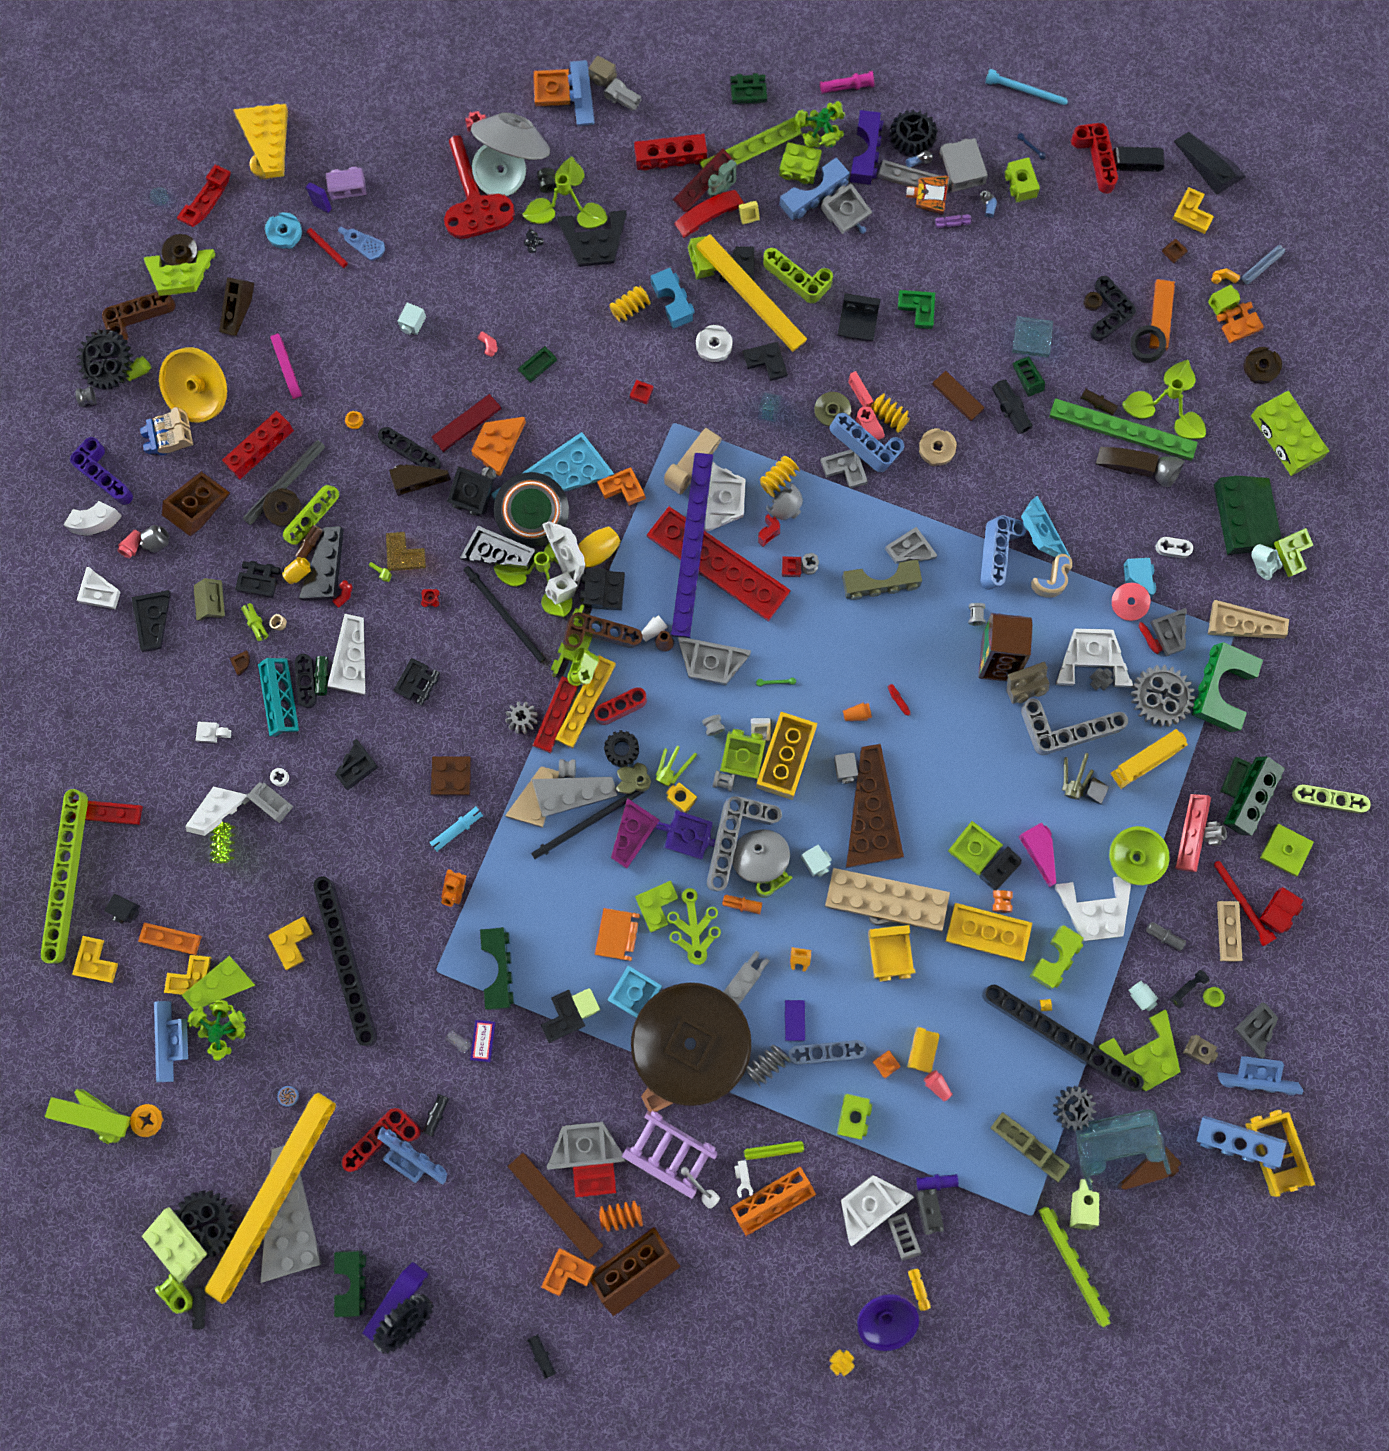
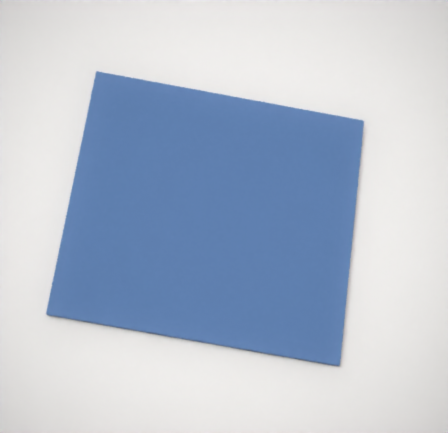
M677 423L672 424L643 490L646 499L638 502L609 571L625 572L622 610L592 608L591 616L634 627L642 631L653 617L656 618L659 615L668 626L665 631L671 635L681 561L647 538V533L668 506L684 517L687 516L690 485L680 495L665 485L664 476L672 464L677 465L701 432ZM721 440L718 448L713 453V462L722 469L726 468L734 475H739L745 479L744 517L707 533L791 590V593L768 622L701 574L698 575L690 639L751 650L748 659L727 685L689 678L678 641L679 637L672 636L674 645L669 651H660L656 647L655 640L657 636L647 642L642 638V641L634 648H627L592 638L588 651L616 663V666L573 749L556 741L551 754L532 747L437 966V972L484 991L485 988L492 985L496 980L498 963L492 954L481 950L480 929L504 927L506 932L510 934V944H507V952H511V964H508L509 972H512L513 984H510V992L514 993V1004L547 1018L554 1019L559 1015L551 997L568 989L573 996L590 988L601 1011L583 1019L586 1026L579 1029V1031L631 1052V1034L636 1018L608 1001L609 996L627 966L632 967L662 985L661 991L676 984L701 983L713 986L724 992L745 962L747 963L755 951H758L760 953L759 957L752 963L751 967L758 970L760 964L766 958L769 960V963L738 1005L747 1019L752 1043L749 1067L754 1068L753 1061L760 1063L758 1056L761 1055L766 1058L765 1050L772 1053L771 1045L779 1046L787 1056L790 1049L795 1046L853 1040L864 1042L867 1050L866 1054L859 1059L799 1065L784 1060L785 1068L778 1065L779 1073L771 1071L773 1078L771 1079L766 1076V1084L761 1081L759 1082L761 1088L750 1077L746 1069L741 1080L730 1093L929 1175L939 1174V1176L957 1174L959 1187L1031 1216L1035 1212L1047 1174L990 1128L1003 1112L1034 1135L1037 1140L1055 1154L1063 1131L1062 1123L1056 1121L1059 1116L1053 1114V1112L1057 1111L1053 1104L1058 1103L1055 1097H1061L1060 1090L1066 1091L1067 1086L1074 1087L1079 1085L1085 1064L985 1002L982 992L990 985H998L1038 1011L1041 1009L1039 1000L1051 999L1052 1011L1041 1013L1093 1045L1148 885L1131 884L1124 936L1082 941L1081 943L1084 944L1078 954L1075 953L1071 959L1073 964L1068 971L1064 970L1061 975L1063 977L1061 984L1058 988L1054 987L1049 990L1029 976L1040 959L1043 958L1050 963L1058 961L1059 952L1056 947L1049 943L1060 926L1065 925L1077 934L1078 932L1054 885L1051 887L1047 885L1019 836L1041 822L1050 829L1053 842L1056 884L1073 882L1077 903L1116 898L1112 878L1119 876L1114 872L1109 859L1112 841L1121 831L1135 826L1152 829L1164 839L1204 724V720L1192 715L1193 707L1188 708L1191 712L1185 715L1186 718L1183 721L1179 719V723L1176 725L1172 722L1170 727H1167L1166 723L1159 727L1158 722L1152 726L1151 719L1145 722V715L1138 716L1141 712L1140 709L1134 710L1137 703H1131L1136 697L1131 696L1130 693L1136 691L1132 687H1114L1112 682L1104 691L1101 688L1096 691L1090 685L1093 680L1089 677L1098 668L1105 670L1108 667L1075 666V684L1073 686L1056 685L1074 629L1114 630L1122 659L1126 663L1127 672L1133 684H1138L1135 679L1137 677L1141 678L1140 674L1143 671L1146 672L1149 667L1153 670L1158 665L1161 670L1162 666L1166 665L1167 670H1169L1173 666L1174 673L1181 670L1179 676L1187 675L1184 681L1192 682L1188 686L1189 689L1195 690L1190 694L1195 697L1193 701H1189L1191 703H1194L1197 699L1198 687L1203 680L1204 668L1209 662L1211 648L1222 642L1231 645L1234 636L1208 635V622L1186 614V648L1167 657L1164 651L1156 654L1148 646L1138 625L1140 622L1144 623L1153 638L1158 640L1151 621L1176 612V610L1151 601L1148 612L1142 618L1134 621L1121 619L1112 608V596L1117 588L1069 571L1067 574L1068 584L1062 594L1056 597H1042L1033 591L1031 582L1033 578L1050 581L1052 564L1008 548L1005 582L998 587L987 590L981 584L984 538L802 470L799 472L794 470L796 477L789 475L791 482L784 480L788 489H790V484L793 483L801 492L803 498L802 506L799 508L801 513L794 519L791 517L787 520L777 519L780 523V534L762 547L758 543V535L761 529L766 526L769 527L765 523V516L767 514L770 515L766 507L768 505L771 507L774 504L772 502L774 498L763 490L760 478L765 476V473L770 471L772 466H776L778 461ZM779 485L781 491L786 488ZM773 491L776 496L779 494L777 491ZM915 527L918 528L937 554L935 559L918 561L922 583L916 590L907 591V589H903L894 594L884 592L876 597L866 595L857 600L846 599L842 580L843 571L863 569L869 577L876 580H885L892 577L896 573L899 564H895L885 550V547ZM814 553L818 556V569L814 574H805L801 569V577H782L783 556L801 557V564L805 554ZM1129 598L1127 602L1129 605H1133L1135 600L1134 598ZM969 604H985L984 619L986 624L991 613L1032 618L1031 656L1024 669L1041 662H1045L1047 666L1046 677L1049 681V691L1042 696L1031 698L1039 700L1042 704L1051 732L1115 712L1126 714L1128 717L1126 727L1122 731L1047 755H1039L1034 749L1021 713L1022 706L1026 701L1012 704L1007 693L1006 681L978 678L981 641L986 624L981 626L968 624L970 620ZM592 624V628L595 629V632H599L600 626L598 624ZM610 629V634L613 637H618V631ZM631 634V635L629 636V637H631V641H632V642H634V641L636 640V639H634V635ZM569 661V664L563 675L566 678H568L567 676L572 665L571 661ZM792 677L796 679L794 685L790 683L764 684L762 687H759L756 684L758 679H763V681L787 680ZM1153 680V685L1160 688L1159 682ZM583 684L579 685V688L571 704V707L574 704ZM890 684L895 686L911 712L909 716L901 711L895 700L891 697L888 690ZM636 687L642 688L646 692L647 703L641 709L608 725H601L596 721L594 712L600 704ZM1171 687V691L1174 694H1178L1177 688ZM640 694L633 697V700L637 702L643 699V696ZM1147 698V702L1150 705H1154L1153 699ZM862 702L864 704L869 703L872 718H869L868 721L845 722L843 710H847ZM624 703L616 705L618 710H623L626 707ZM1165 704L1166 709L1169 712H1173L1171 705ZM1027 706L1028 711L1032 713L1036 712L1034 706ZM606 711L599 713V717L602 719L609 715ZM780 712L818 723L793 800L757 789L758 779L735 774L732 791L718 786L713 788L716 770L722 774L732 775V773L720 771L729 731L732 732L733 729H740L744 731L745 735L751 736L752 718H770L772 739ZM719 714L721 716L720 722L724 725L725 730L719 734L707 736V728L703 725L702 721L707 717ZM1113 719L1115 725L1121 726L1120 720ZM1034 723V728L1041 731L1042 726L1039 723ZM1095 724L1096 730L1103 732V727ZM1175 729L1184 734L1188 744L1185 748L1124 788L1120 789L1110 775L1112 771L1119 768V765ZM619 730L623 732L628 731L629 734H633L637 738L639 744L638 758L633 761L632 765L628 764V767L633 768L637 762L644 764L647 768V775L651 779L649 789L633 799L632 802L658 818L660 822L669 825L672 822L675 811L679 810L667 801L668 794L666 793L673 784L671 783L668 787L655 780L657 777L655 774L659 768L663 750L667 748L664 768L667 767L676 746L680 747L670 769L674 771L673 776L694 753H697L695 759L677 778L674 784L676 786L678 783H681L697 796V801L686 814L713 822L710 832L711 838L716 840L723 805L727 799L738 796L779 807L782 817L778 822L771 825L742 818L737 841L745 834L760 829L771 830L780 834L786 840L790 850V861L785 872L789 876L791 875L793 879L771 896L762 898L756 893L757 883L741 878L732 865L726 888L713 892L707 886V878L714 847L708 846L702 860L665 849L667 832L656 829L658 825L655 826L626 869L611 859L625 805L548 851L549 854H544L537 859L533 858L531 853L540 848L541 844H547L627 795L618 791V796L546 816L543 828L508 818L505 815L539 768L542 766L559 771L560 759L565 761L576 760L575 778L612 777L616 788L621 782L617 774V770L621 767H618V765L614 766L608 761L604 751L605 741L615 731L616 733ZM1077 730L1078 736L1085 737V733L1082 730ZM1059 735L1060 742L1067 743L1066 737ZM766 741L760 772L771 741ZM1046 741L1040 742V745L1043 748H1049V745ZM619 742L615 745L614 751L617 755H626L629 752V745L625 742ZM881 744L904 858L846 868L857 779L847 784H843L842 781L837 782L834 757L835 755L854 753L858 772L861 747ZM1085 753L1089 754L1080 783L1083 784L1090 770H1094L1091 778H1097L1109 786L1102 804L1080 796L1079 800L1065 796V791H1062L1065 757L1068 758V784H1070V781H1076ZM678 793L675 799L682 802L686 799V796L683 793ZM731 801L730 808L733 811H737L738 804L735 801ZM750 805L749 813L755 816L757 813L756 808ZM769 810L767 816L770 820H774L775 813ZM731 820L726 821V828L729 830L734 828ZM971 821L975 822L1003 844L981 874L1008 846L1022 859L1021 865L998 889L1013 892V898L1011 899L1013 908L1010 913L993 912L992 906L995 903L993 898L994 890L979 878L980 875L975 874L947 852ZM723 839L721 845L724 849H728L730 843L727 839ZM819 844L823 852L827 851L832 861H830V867L827 868L829 872L821 877H818V875L813 877L801 859V855ZM1133 855V859L1135 861H1138L1139 857L1137 855ZM719 858L717 865L723 869L726 862L724 859ZM833 868L950 892L942 932L909 925L913 968L915 969V974L911 975L910 979L899 980V976L891 977V981L880 982L879 978L874 979L868 931L870 929L905 926L907 924L889 922L875 925L870 922L868 916L825 907ZM715 877L713 885L717 888L721 886V880ZM671 880L679 899L662 906V911L666 920L670 912H677L679 918L688 925L687 904L683 903L681 899L685 889L692 888L697 892L698 898L695 902L697 924L704 918L709 907H715L718 910L717 917L710 921L699 936L701 944L709 935L708 931L711 927L716 926L721 931L720 936L714 939L707 948L706 961L701 965L692 964L688 960V952L669 940L670 934L673 931H678L681 933L682 939L692 945L691 937L676 925L668 922V926L650 933L635 899L636 895ZM762 883L760 889L763 892L770 891V886ZM689 892L686 894V897L693 899V894ZM724 895L739 898L744 896L745 899L762 902L760 915L748 911L740 912L739 909L723 906ZM954 903L1031 922L1032 928L1024 962L945 942ZM603 908L640 914V918H631V922L639 923L634 951H625L624 955L632 957V961L595 955ZM709 910L708 914L713 917L715 916V911ZM674 914L669 916L671 921H676L677 918ZM716 929L711 930V934L713 936H717L718 931ZM673 934L672 939L674 941H678L679 936L677 934ZM792 947L811 950L810 966H808L805 972L802 971L803 965L796 964L795 970L791 969L790 954ZM699 951L694 952V956L696 958H700L701 953ZM990 989L988 996L995 1000L997 992L994 989ZM785 1000H805V1041H785ZM1012 1000L1006 1001V1008L1012 1011L1015 1007ZM1029 1011L1023 1012L1024 1020L1029 1022L1032 1018ZM1043 1021L1040 1028L1043 1032L1047 1033L1049 1025ZM917 1027L925 1028L927 1031L940 1035L932 1071L937 1070L938 1073H942L952 1093V1096L946 1101H942L925 1086L924 1078L929 1073L907 1067ZM1062 1032L1058 1034L1060 1043L1064 1044L1066 1042V1035ZM687 1038L685 1047L689 1050L693 1049L696 1046L695 1040ZM1078 1043L1075 1050L1081 1055L1084 1048ZM845 1044L847 1050L846 1057H850L848 1052H856V1055H859V1052L863 1051V1048L859 1047L858 1044H855L854 1048H848L849 1044ZM834 1046L832 1048L833 1056H842L843 1049L840 1046ZM805 1048L806 1053H799V1050L796 1049L795 1053L792 1054V1058L800 1061V1057L806 1056V1061H809V1048ZM814 1048L812 1050L813 1058H822V1049ZM889 1050L901 1067L884 1079L872 1062ZM844 1094L870 1099L869 1104H872L871 1115L866 1117L865 1124H868L866 1137L863 1136L862 1140L837 1135ZM853 1111L850 1114L851 1122L858 1123L860 1121V1114L857 1111Z

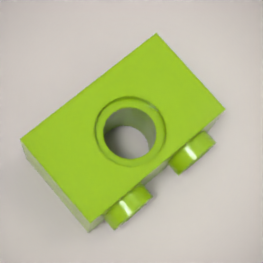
M1030 158L1009 162L1005 170V179L1010 182L1011 196L1015 197L1016 202L1036 198L1040 187Z
M844 1094L837 1135L862 1140L863 1136L866 1137L868 1131V1124H865L866 1117L870 1116L872 1111V1104H869L870 1099ZM853 1111H857L860 1114V1121L858 1123H853L850 1120V1114Z

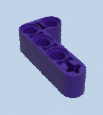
M94 437L85 439L70 456L72 465L122 505L129 504L133 500L132 492L97 463L105 454L103 445ZM118 489L123 493V495L117 493Z
M411 1262L400 1274L362 1334L373 1342L375 1339L373 1335L377 1333L375 1329L381 1326L379 1323L386 1319L385 1315L390 1314L392 1308L396 1309L399 1302L402 1304L405 1298L410 1299L422 1286V1282L428 1277L429 1273L414 1262Z

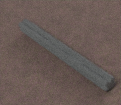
M316 440L243 516L244 521L252 525L264 512L263 503L266 496L277 489H286L325 448L324 444Z

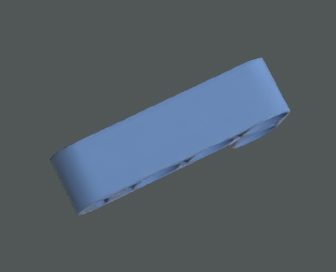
M846 413L837 414L830 425L831 433L877 472L886 471L904 449L903 441L897 437L891 438L884 446Z
M1001 515L988 521L986 524L981 570V584L985 589H993L1005 582L1009 541L1025 535L1026 528L1023 521Z

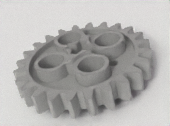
M1156 665L1153 670L1149 667L1146 672L1143 671L1140 674L1141 678L1137 677L1135 679L1138 684H1133L1132 688L1136 691H1132L1130 695L1136 698L1131 703H1137L1134 710L1140 709L1141 712L1138 716L1145 715V722L1151 719L1152 726L1158 722L1159 727H1162L1164 723H1166L1167 727H1170L1172 722L1176 725L1179 723V719L1183 721L1186 718L1185 715L1190 714L1191 711L1188 708H1192L1194 704L1189 701L1195 699L1190 694L1195 690L1188 688L1192 682L1184 681L1187 675L1179 676L1181 670L1174 673L1173 666L1167 670L1166 665H1163L1160 670L1159 666ZM1152 681H1158L1160 688L1155 687ZM1171 687L1177 688L1178 694H1174L1171 691ZM1147 698L1153 699L1154 705H1150L1147 702ZM1165 704L1171 705L1173 712H1169Z

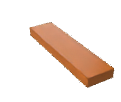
M1157 279L1155 282L1151 325L1160 328L1164 333L1167 351L1175 282ZM1150 334L1149 348L1158 349L1159 339L1155 335Z

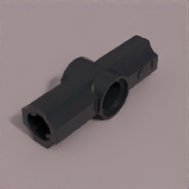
M1000 380L993 385L991 389L1000 402V409L1002 413H1005L1003 414L1004 417L1009 418L1017 434H1023L1031 429L1033 425L1024 411V404L1019 396H1015L1007 380Z

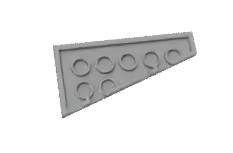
M284 1146L272 1149L270 1171ZM300 1173L264 1236L261 1283L322 1264Z

